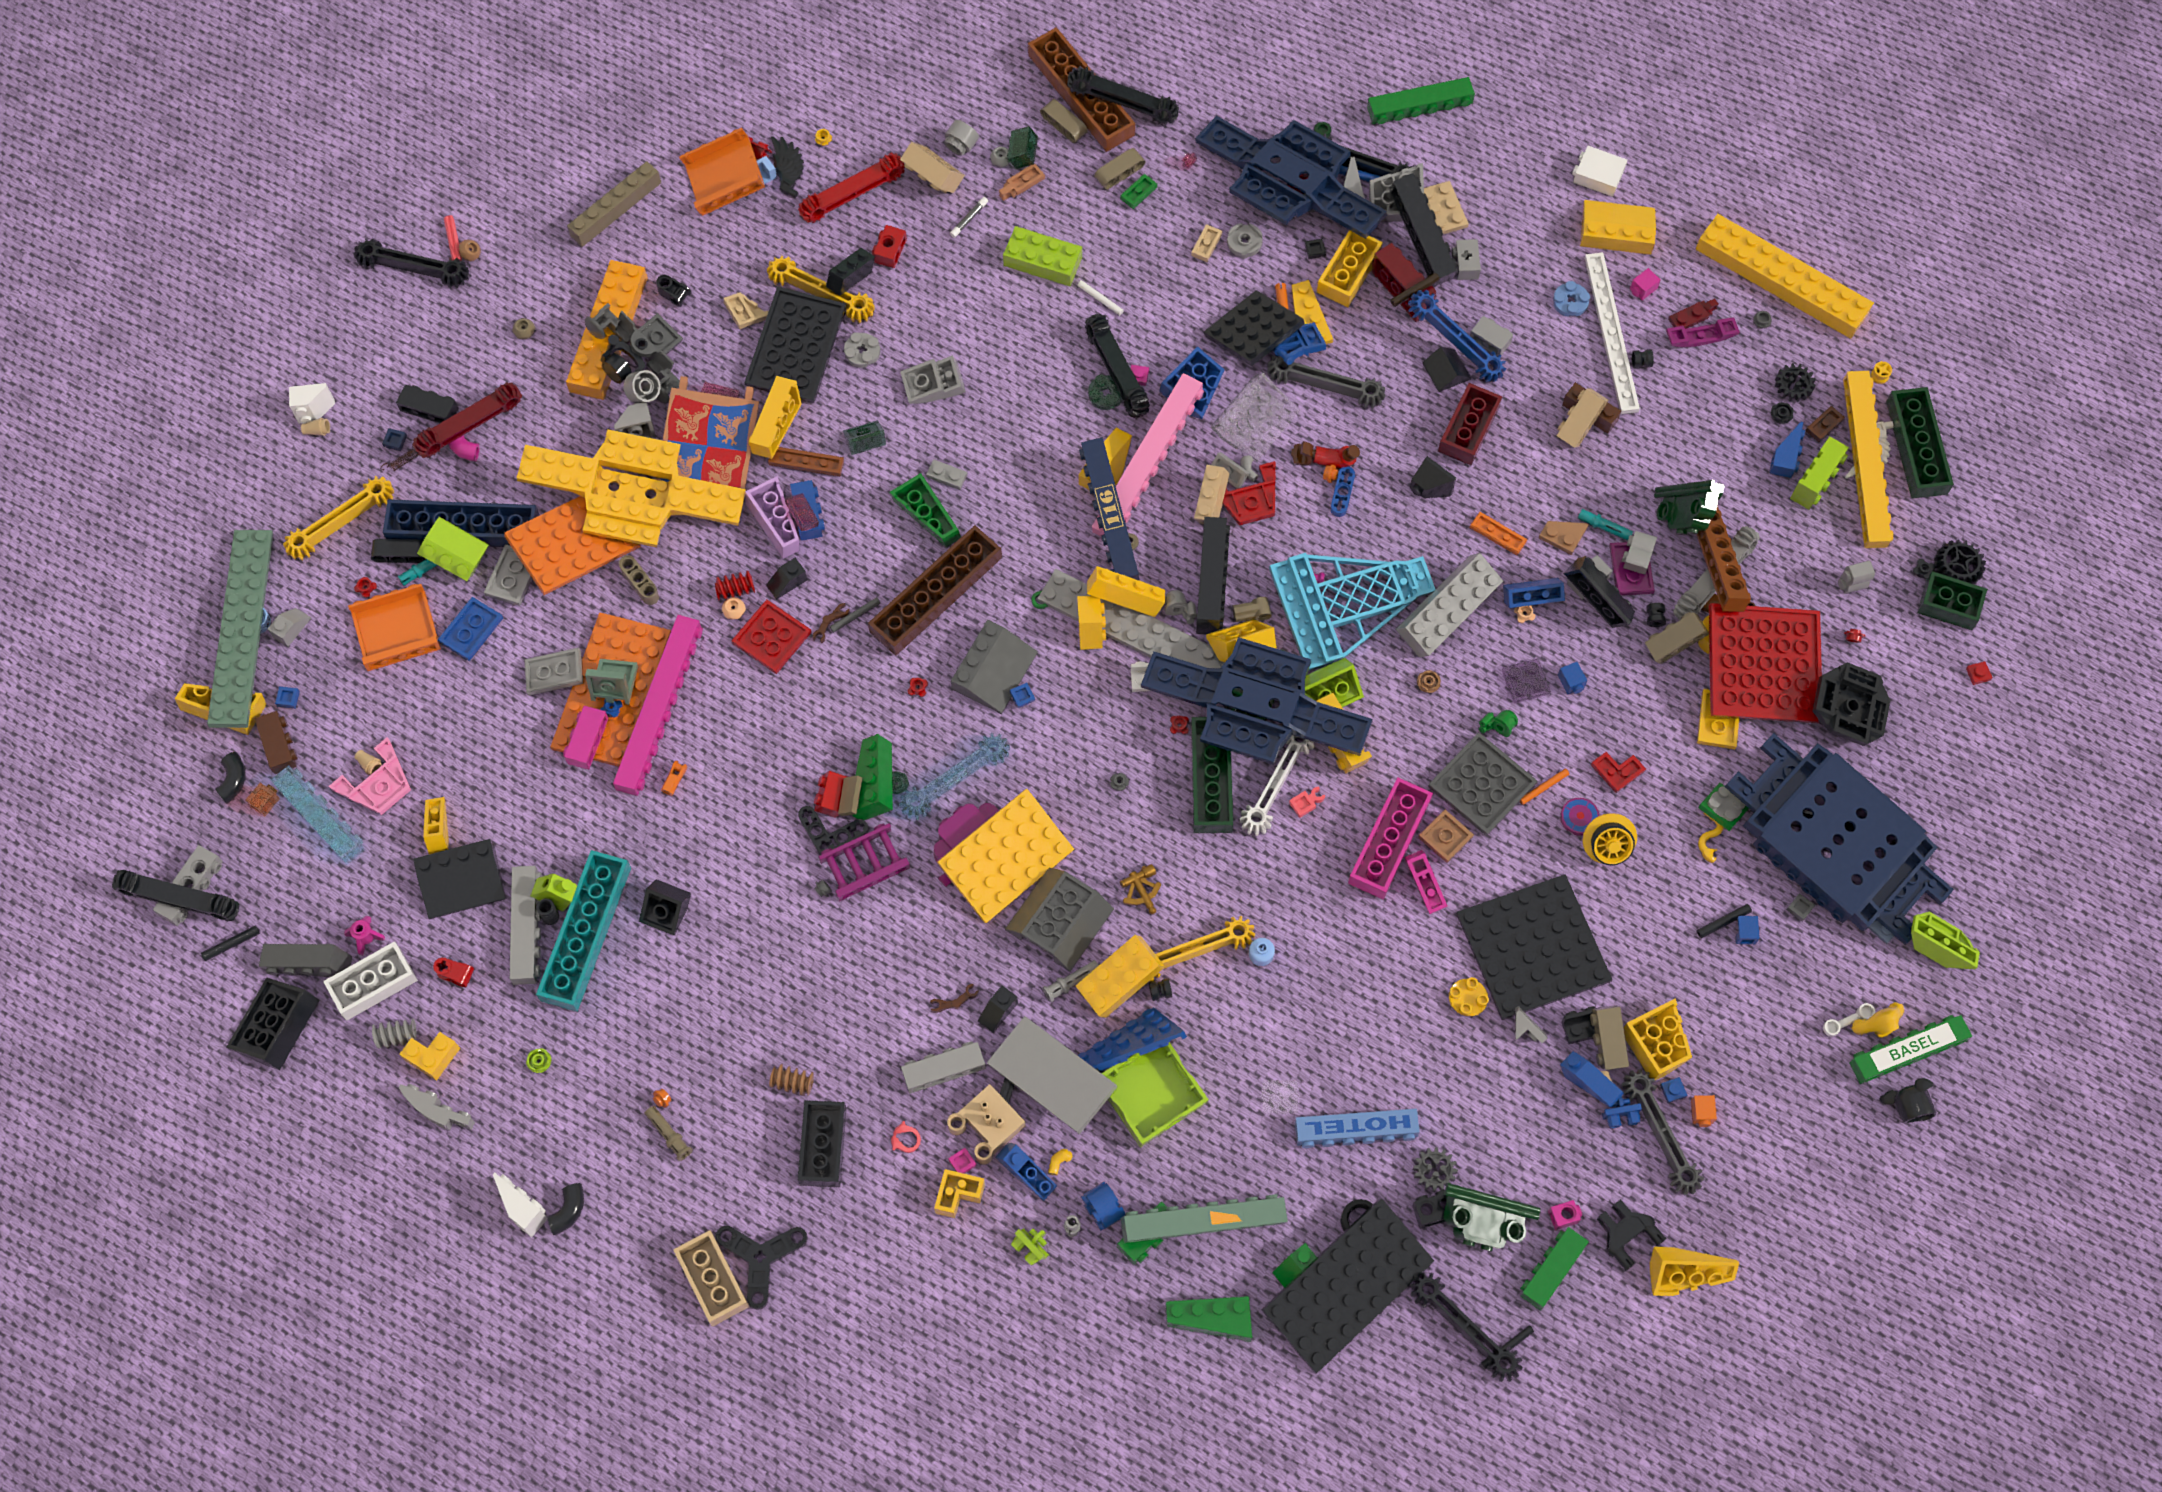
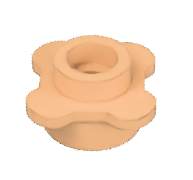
M1532 605L1515 607L1514 609L1519 623H1524L1527 620L1533 621L1536 617L1533 613Z

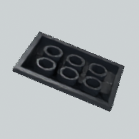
M491 839L413 859L428 919L506 900L496 850Z
M266 977L229 1041L227 1048L263 1065L280 1070L320 1000L305 989Z

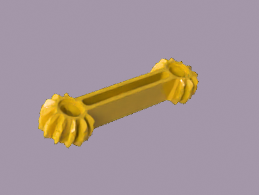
M781 255L780 259L774 257V262L769 261L767 274L769 280L773 281L775 285L780 282L783 287L784 283L787 282L814 296L845 303L847 306L845 310L846 316L851 318L852 322L856 319L859 323H861L862 319L867 322L868 317L873 316V311L875 310L873 299L868 298L866 293L861 296V293L858 292L857 296L845 292L839 296L826 287L827 282L796 268V263L791 261L789 256L784 259Z
M375 476L374 480L368 478V484H363L364 490L303 531L297 528L296 532L290 531V536H285L286 542L283 543L286 553L295 560L299 557L303 561L305 555L310 558L309 552H315L313 546L377 504L381 508L382 503L387 505L388 499L393 500L392 494H394V489L389 480L386 481L383 476L380 479Z
M1239 916L1238 920L1235 917H1231V922H1225V929L1156 953L1165 968L1230 944H1235V950L1238 949L1239 945L1245 949L1246 943L1251 945V938L1255 937L1253 932L1254 925H1249V919L1242 921V916ZM1241 930L1244 934L1237 936L1233 932ZM1158 973V974H1157L1156 976H1154V977L1159 978V977H1160V973Z

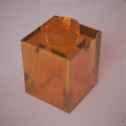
M260 782L245 801L251 808L265 817L280 798L277 796V790L269 784L265 786Z

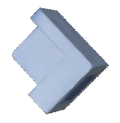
M767 156L757 160L764 184L777 178L776 169Z

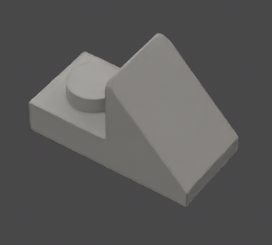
M1517 1006L1515 1008V1039L1517 1040L1529 1030L1527 1034L1535 1042L1539 1040L1543 1043L1548 1038L1546 1033Z

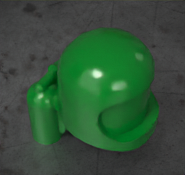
M1503 710L1496 717H1494L1492 712L1487 713L1479 721L1480 727L1478 730L1484 734L1486 731L1495 729L1500 735L1509 737L1512 729L1518 724V718L1511 710Z

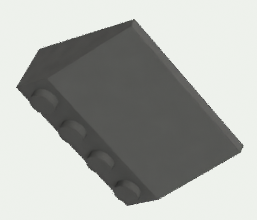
M987 619L951 679V688L1002 714L1012 697L1010 690L1018 687L1038 651L1006 628Z

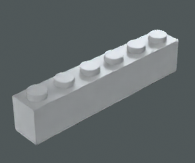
M536 866L512 867L510 981L513 985L537 984V977L541 975L540 965H537V958H541L540 946L538 947V940L541 939V929L538 928V921H541V917L536 909L539 900L530 896L536 879L542 877L541 872L538 871Z

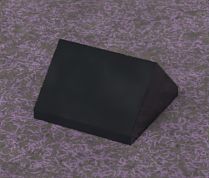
M1440 347L1422 363L1438 392L1471 380L1470 374L1455 349Z

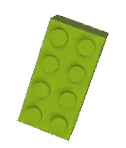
M1015 226L1003 253V266L1071 287L1083 258L1082 246Z

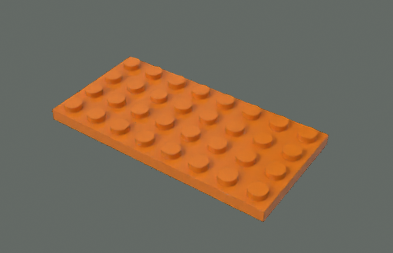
M599 612L582 659L583 684L572 686L550 746L551 750L564 752L565 747L569 746L571 740L570 733L577 725V715L579 711L582 712L583 706L600 710L605 704L604 700L606 698L596 697L595 701H591L585 677L586 670H597L600 659L637 662L638 670L630 703L628 705L625 704V700H620L622 707L620 708L619 715L615 718L608 717V722L593 759L619 767L671 630Z

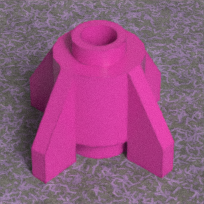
M365 916L361 920L354 922L344 932L346 937H353L356 940L359 955H364L365 945L372 942L373 939L385 940L383 934L374 931L370 927V916Z

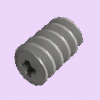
M414 1019L411 1020V1025H408L407 1020L403 1021V1026H400L398 1021L395 1022V1027H392L390 1022L387 1023V1028H384L382 1023L379 1024V1029H376L374 1024L372 1025V1037L377 1048H382L383 1044L385 1047H390L391 1043L393 1046H398L399 1042L401 1045H406L407 1041L409 1042L411 1038L415 1040L417 1036Z

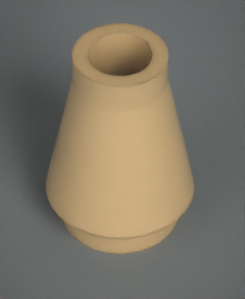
M319 418L301 424V432L303 435L325 436L330 433V423L328 419Z
M359 750L354 756L368 775H371L382 766L380 759L363 750Z

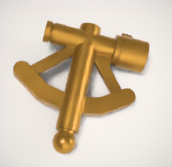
M1152 864L1143 866L1138 873L1136 871L1130 873L1129 877L1119 882L1122 888L1131 885L1127 898L1123 899L1124 904L1135 906L1145 904L1146 908L1149 909V913L1155 914L1156 908L1151 899L1156 896L1161 883L1157 882L1154 884L1147 881L1148 878L1156 875V870ZM1143 884L1153 888L1149 894L1145 890ZM1134 887H1136L1141 898H1131Z

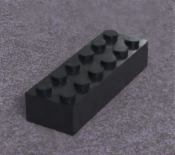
M1411 173L1393 181L1389 191L1427 276L1429 277L1437 273L1440 278L1438 282L1432 285L1435 287L1453 279L1458 265L1456 260L1450 256L1449 252L1451 250L1448 243L1444 242L1442 238L1443 231L1441 227L1436 225L1435 213L1428 207L1427 203L1429 201L1426 194L1422 193L1420 189L1421 182L1419 178L1415 177L1414 173Z
M1204 516L1196 634L1206 635L1223 629L1230 525H1227V518Z

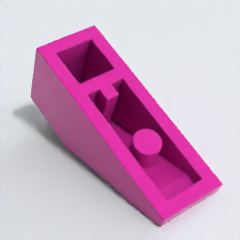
M1420 850L1404 857L1429 914L1447 907V903L1424 851Z

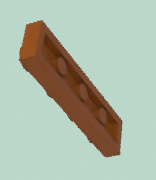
M778 447L773 458L768 459V464L770 466L841 477L844 457Z

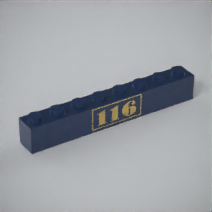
M1103 437L1081 442L1082 449H1079L1081 460L1086 462V466H1083L1085 476L1090 477L1091 483H1088L1090 494L1095 496V500L1092 501L1094 511H1098L1100 515L1097 518L1099 529L1103 528L1104 534L1101 535L1103 545L1108 546L1109 552H1106L1108 563L1112 562L1113 569H1110V571L1140 580Z

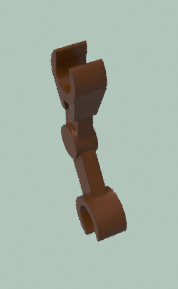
M845 603L839 604L831 614L825 615L822 618L823 621L819 630L813 633L814 641L817 635H822L820 640L822 644L826 639L825 632L829 624L835 619L849 615V609L845 612L840 611L846 607Z
M969 984L966 987V992L953 1001L932 999L930 1004L937 1003L939 1007L936 1009L932 1008L931 1012L938 1013L946 1009H959L969 998L977 997L979 990L974 994L969 993V990L974 987V984Z

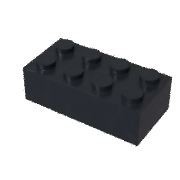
M804 1100L798 1182L800 1186L841 1187L847 1110L845 1102Z

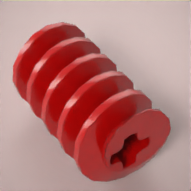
M746 571L745 577L741 572L738 573V578L731 574L730 580L726 575H724L723 581L716 577L715 588L718 601H720L721 595L724 599H727L728 593H730L732 598L735 597L736 592L739 596H742L743 590L748 595L751 588L755 593L752 575L749 571Z

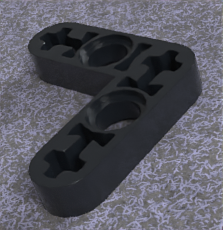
M804 806L798 812L801 824L820 855L825 850L822 849V844L829 845L828 847L833 850L867 834L869 830L866 821L857 819L828 834L812 807ZM805 812L810 814L811 820L813 821L811 824L809 823L808 819L804 817ZM856 826L863 827V832L857 830ZM814 827H819L822 829V832L814 836L811 834V830ZM849 829H851V832H853L854 837L852 838L850 832L848 831ZM840 834H846L848 839L845 842H839L837 837ZM832 838H834L835 844L837 845L835 847L834 844H831Z

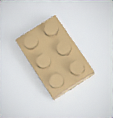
M1450 181L1424 188V193L1429 201L1427 203L1428 207L1434 211L1436 225L1441 227L1443 234L1468 227L1469 223Z

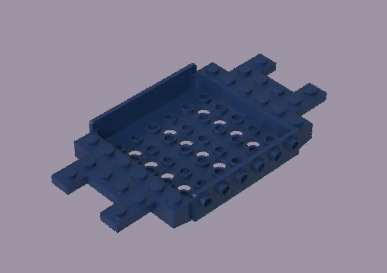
M1773 733L1760 749L1773 759L1774 762L1754 784L1751 783L1738 771L1724 786L1754 812L1742 826L1757 838L1753 843L1756 850L1768 857L1775 867L1785 872L1786 876L1790 880L1795 881L1803 892L1810 894L1819 906L1827 909L1835 920L1844 923L1849 919L1862 932L1877 920L1906 945L1912 939L1911 930L1913 923L1905 915L1914 904L1926 893L1940 905L1954 890L1924 864L1938 847L1925 834L1926 830L1840 755L1837 753L1832 754L1817 743L1802 758ZM1826 784H1834L1836 791L1833 793L1829 792L1826 789ZM1815 796H1821L1824 799V805H1817L1814 801ZM1809 809L1813 814L1812 818H1805L1802 813L1803 810ZM1857 809L1865 811L1866 817L1864 819H1860L1856 815ZM1792 822L1799 823L1801 826L1799 832L1791 829ZM1846 822L1854 825L1853 832H1848L1845 829L1844 824ZM1834 835L1842 838V845H1836L1833 842ZM1888 835L1895 837V845L1888 844L1886 841ZM1823 848L1831 852L1830 858H1824L1821 855ZM1875 849H1882L1885 853L1884 858H1878L1875 855ZM1864 862L1872 864L1873 870L1871 872L1863 868ZM1852 875H1857L1861 878L1860 885H1855L1852 882Z

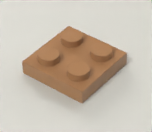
M1444 810L1418 838L1448 863L1473 838L1474 834L1447 810Z

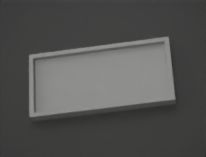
M1025 1016L987 1062L994 1070L1079 1135L1117 1088L1115 1083Z

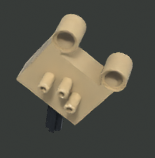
M1004 1078L1000 1093L989 1084L958 1113L950 1115L947 1120L948 1129L951 1134L956 1136L963 1134L966 1130V1123H968L985 1141L977 1144L974 1150L977 1162L983 1165L990 1163L993 1155L1026 1126L1025 1121L1009 1105L1015 1085L1006 1078ZM954 1121L962 1122L959 1128H953L951 1124ZM981 1150L989 1151V1155L984 1158L980 1157L978 1153Z

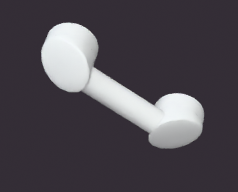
M1864 1003L1856 1010V1013L1842 1020L1830 1019L1826 1021L1823 1025V1030L1826 1035L1834 1037L1840 1032L1841 1028L1852 1024L1856 1019H1869L1875 1014V1008L1869 1003Z

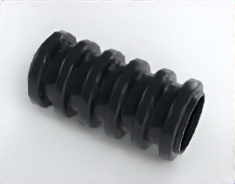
M541 899L536 906L537 912L545 924H556L560 915L554 903L550 899Z

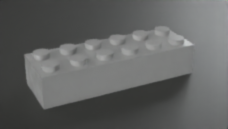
M1481 553L1470 555L1396 628V631L1419 658L1429 656L1503 580Z

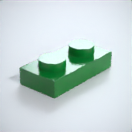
M1143 174L1120 195V199L1134 209L1157 188V183L1146 174Z

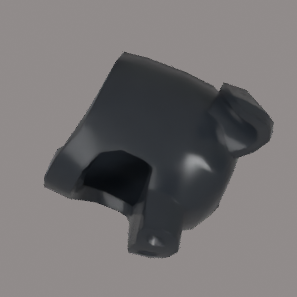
M1918 1078L1914 1085L1904 1087L1899 1091L1891 1090L1880 1096L1882 1103L1887 1105L1895 1104L1904 1124L1932 1119L1937 1114L1928 1089L1933 1086V1082L1926 1078Z

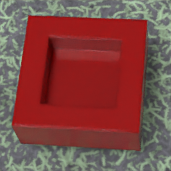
M1986 661L1969 665L1966 668L1973 685L1991 681L1993 678Z

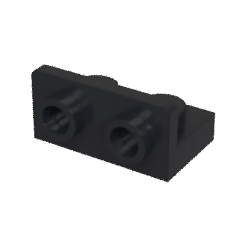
M1595 1006L1588 1007L1582 1012L1571 1011L1565 1014L1561 1023L1568 1044L1593 1039V1034L1596 1033L1595 1026L1591 1024L1590 1014H1593L1592 1009L1596 1008Z

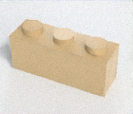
M1591 388L1581 391L1577 398L1579 400L1576 406L1573 405L1567 413L1569 415L1566 422L1563 421L1557 429L1559 431L1557 436L1574 448L1580 446L1609 401Z
M1206 465L1194 519L1200 524H1204V516H1220L1230 474L1224 467Z

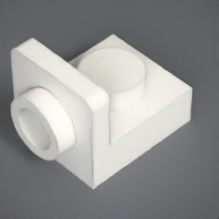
M1140 661L1131 664L1132 692L1150 691L1141 688V683L1149 663Z

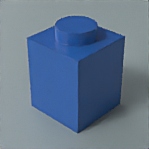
M1578 662L1564 666L1558 672V677L1567 694H1577L1584 690L1588 680Z

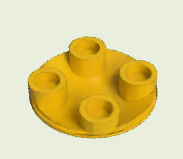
M1473 977L1458 980L1449 991V1002L1452 1008L1464 1016L1480 1014L1485 1010L1489 1002L1485 987Z

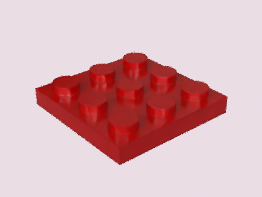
M766 599L731 641L733 645L777 674L812 632L810 628Z

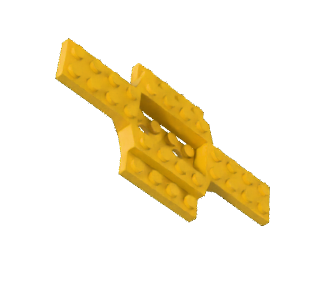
M608 429L605 441L594 458L525 445L517 474V481L569 491L584 497L587 514L583 533L656 548L661 530L671 515H687L738 526L746 489L679 476L677 461L681 444ZM602 466L668 479L670 481L665 482L663 480H655L646 477L630 475L628 473L611 471L609 469H603ZM615 482L619 484V489L611 491L608 488L609 484ZM648 490H653L656 492V496L650 499L645 496V493Z

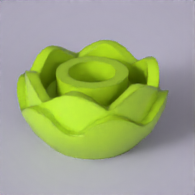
M543 1048L532 1050L528 1054L526 1065L532 1072L542 1073L550 1067L551 1055Z

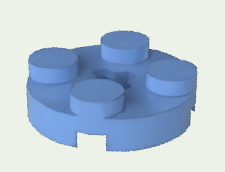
M1568 281L1566 284L1559 286L1553 296L1555 309L1561 315L1567 317L1569 315H1575V317L1582 315L1587 310L1590 294L1587 290L1574 281ZM1568 297H1573L1575 302H1568Z

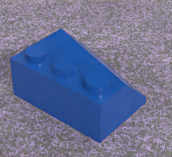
M1197 346L1161 383L1159 392L1168 399L1183 373L1202 382L1203 396L1200 400H1196L1194 411L1189 416L1203 419L1225 369Z

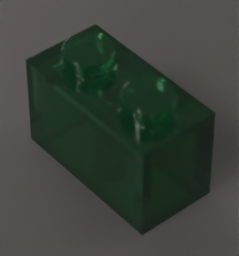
M1030 126L1011 131L1007 159L1015 169L1034 165L1038 136Z

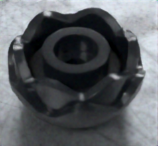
M1779 402L1773 405L1771 416L1775 422L1786 424L1793 419L1794 410L1790 404Z

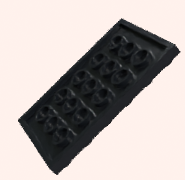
M777 286L744 382L745 386L770 392L776 376L797 381L800 399L815 403L847 307L846 304Z

